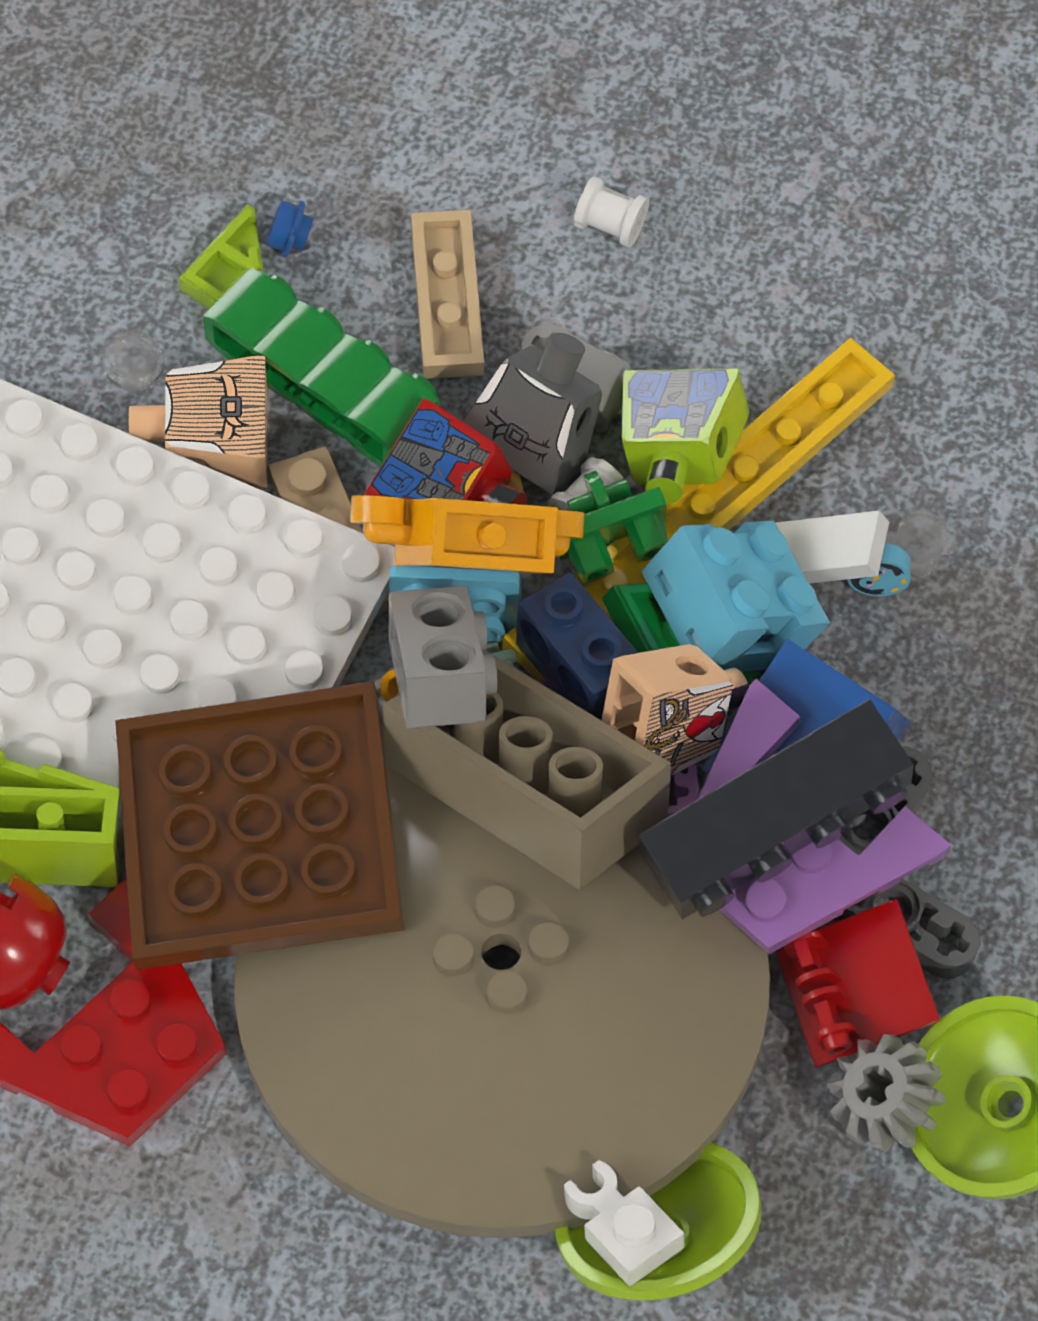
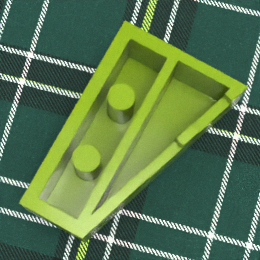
M0 750V883H8L10 877L17 873L33 884L117 887L119 884L124 838L120 788L46 764H42L40 769H36L6 759L5 751Z

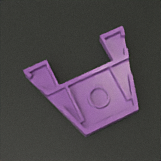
M757 679L753 681L745 694L697 800L768 759L800 725V716ZM905 806L860 855L853 852L840 839L822 848H816L814 843H811L792 854V864L777 876L765 882H758L756 877L733 889L735 897L727 905L719 909V911L767 954H770L842 915L843 910L876 892L880 894L897 885L902 878L927 864L930 867L941 861L950 852L951 844Z

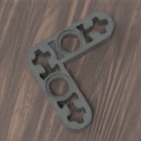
M902 746L914 764L911 784L905 787L908 794L899 803L882 813L874 814L870 808L860 814H870L878 817L883 821L885 827L905 806L916 814L925 800L932 780V767L928 759L918 750L908 746ZM851 827L839 838L857 855H860L872 842L857 837ZM903 878L900 883L880 894L876 892L865 898L862 907L854 904L843 910V914L837 917L843 920L874 908V904L885 897L900 899L907 905L910 911V918L906 921L911 936L916 932L921 915L929 918L926 931L922 930L919 941L913 938L912 941L922 969L941 978H956L965 974L972 967L980 946V933L968 917ZM949 934L957 936L960 939L958 950H952L948 956L942 955L937 951L939 940L944 941Z

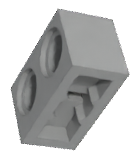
M467 585L389 592V645L406 729L432 725L476 723V721L486 720V694L497 693V670L494 655H483L482 650L487 649L485 615L483 611L473 612Z

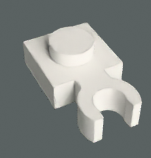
M598 1160L592 1164L593 1180L601 1190L593 1194H587L580 1191L577 1185L569 1180L564 1184L565 1202L568 1209L574 1215L590 1220L585 1224V1239L630 1287L684 1248V1233L640 1186L623 1197L618 1192L617 1177L613 1169L608 1164Z

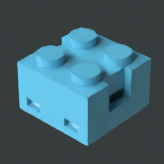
M774 521L744 522L735 533L722 527L714 528L712 524L681 526L641 571L680 646L691 644L699 647L723 670L729 668H736L740 671L767 669L786 639L791 640L805 650L830 624L817 600L814 589L806 580L788 547L786 538L779 531Z

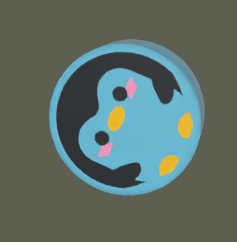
M885 543L878 576L847 579L848 584L855 591L869 596L880 597L897 594L906 589L910 584V556L902 548Z

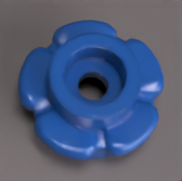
M281 200L266 245L281 250V257H287L291 248L302 252L314 218L303 214L305 208L304 201L300 200L299 204L295 205Z

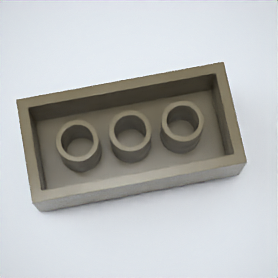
M482 650L483 655L491 654L486 650ZM495 655L497 693L486 694V720L406 729L400 695H397L383 705V744L386 766L579 890L639 844L638 835L668 818L670 762Z

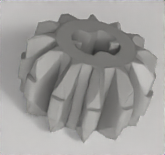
M883 1034L878 1046L867 1039L858 1040V1059L855 1061L848 1057L837 1058L840 1068L846 1074L844 1079L827 1084L830 1093L841 1098L830 1112L836 1121L843 1125L848 1124L846 1133L851 1140L860 1145L870 1141L871 1147L879 1152H890L896 1140L906 1148L916 1147L915 1128L918 1125L927 1130L937 1129L935 1120L927 1113L929 1107H936L947 1103L945 1095L939 1090L932 1088L944 1075L937 1065L930 1061L926 1062L927 1054L924 1048L915 1042H908L903 1046L902 1040L895 1035Z

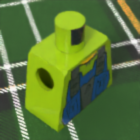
M739 368L625 370L623 375L622 442L633 481L640 485H646V491L660 487L666 503H674L682 497L685 484H714L721 480L749 417V408Z

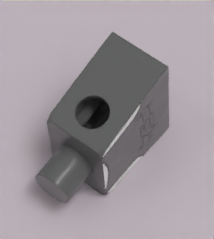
M565 333L551 334L545 350L529 346L507 358L500 365L463 421L495 442L501 448L512 470L551 495L572 483L581 475V465L587 458L602 398V391L599 385L576 371L584 355L585 346L575 337Z

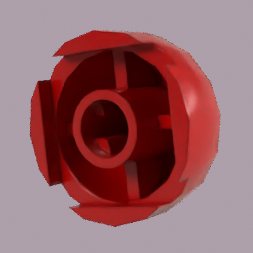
M14 873L8 880V888L15 892L13 897L10 898L0 892V1010H8L24 1005L38 990L50 995L70 964L68 959L60 955L67 936L65 916L53 898L37 885L17 873Z

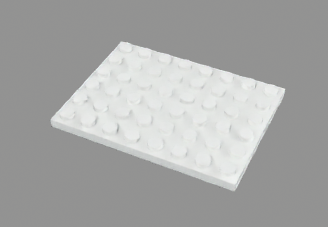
M0 379V750L5 751L6 759L36 769H40L42 764H46L120 788L115 720L340 686L390 590L389 575L390 567L394 565L395 547L389 544L371 543L361 532Z

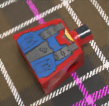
M425 398L422 399L364 493V496L396 497L410 500L441 498L526 505L527 496L524 492L508 486L512 470L501 448L492 440Z

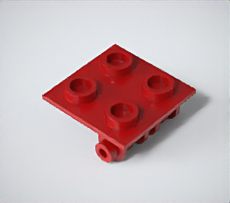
M897 899L818 930H812L776 950L816 1069L838 1061L837 1058L849 1057L858 1053V1040L867 1039L877 1046L883 1034L900 1037L941 1021Z

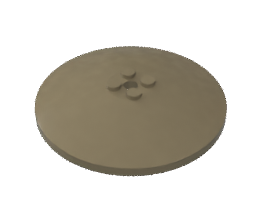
M386 766L405 930L241 954L236 957L234 973L235 1010L240 1040L252 1081L266 1110L285 1138L302 1157L335 1186L360 1202L391 1217L431 1230L462 1236L511 1238L555 1233V1229L569 1226L570 1230L584 1226L590 1220L579 1218L568 1209L565 1202L564 1184L571 1180L580 1191L587 1194H593L601 1190L593 1180L592 1164L598 1160L608 1164L613 1169L617 1177L618 1192L623 1197L638 1186L648 1196L659 1191L690 1167L701 1156L702 1151L711 1142L713 1143L737 1110L752 1080L762 1050L768 1017L770 987L768 954L719 910L704 917H701L698 911L682 920L640 854L639 844L579 890ZM669 794V806H674L673 796ZM505 945L516 950L520 955V959L512 968L495 970L483 961V955L492 947Z

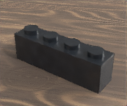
M868 699L638 835L640 854L682 920L698 911L701 917L708 916L727 905L735 897L733 889L756 877L758 882H765L783 872L793 862L791 855L807 845L814 843L816 848H822L839 839L850 829L851 825L848 821L871 808L874 814H879L899 803L908 794L905 787L911 784L914 764L872 701Z

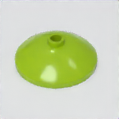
M991 996L973 1000L957 1007L942 1017L941 1021L935 1023L918 1044L926 1050V1062L930 1061L937 1065L944 1075L932 1088L942 1092L947 1103L936 1107H929L927 1114L935 1120L937 1129L927 1130L918 1125L915 1128L916 1147L911 1148L921 1164L935 1178L963 1194L983 1199L1015 1198L1038 1190V1002L1016 996ZM1017 1097H1022L1023 1108L1021 1112L1015 1117H1009L1007 1113L1009 1103Z
M711 1142L690 1167L668 1185L649 1196L684 1233V1248L629 1287L585 1239V1225L571 1230L569 1226L555 1229V1236L561 1257L568 1270L575 1278L594 1291L626 1300L651 1301L669 1299L688 1294L708 1285L730 1270L744 1256L759 1230L762 1215L761 1198L756 1180L748 1166L730 1150Z

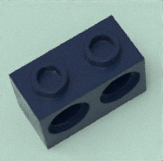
M571 572L518 602L516 645L557 694L602 721L613 659L638 653L637 650Z

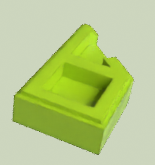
M247 204L178 278L181 291L210 309L250 268L264 273L255 208Z

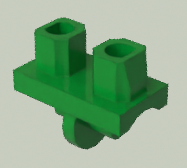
M597 471L585 474L584 481L588 493L567 500L570 511L585 513L583 539H570L568 551L564 555L559 556L560 561L569 559L571 566L583 584L606 577L614 571V564L605 545L607 543L627 536L637 562L653 559L668 542L665 526L666 501L660 487L632 496L626 479L604 486Z

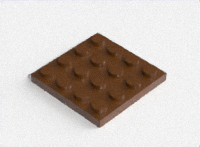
M374 681L115 720L132 958L138 970L405 930L379 700Z

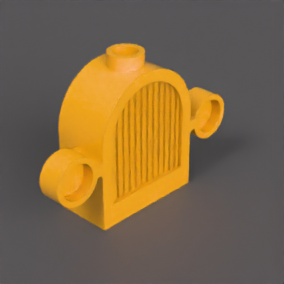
M354 495L351 500L350 522L363 524V534L369 542L395 545L394 566L495 570L531 574L554 573L555 556H562L568 551L570 539H583L585 513L558 510V507L441 498L410 500L396 497Z

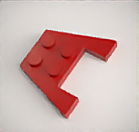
M125 878L88 913L90 924L127 957L131 963L36 1052L29 1050L0 1022V1088L15 1095L20 1092L52 1107L53 1112L130 1147L227 1054L225 1044L182 963L141 970L137 969L132 958L127 878Z

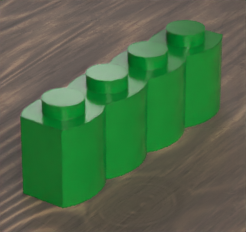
M250 268L203 315L205 339L228 360L265 356L267 387L287 401L299 405L318 424L330 432L345 438L362 455L380 467L422 399L425 398L440 407L437 392L427 379L417 373L408 374L392 367L387 354L376 343L366 339L360 341L351 335L343 333L341 323L327 309L323 307L313 308L306 303L297 301L292 287L278 275L270 274L268 276L261 271Z

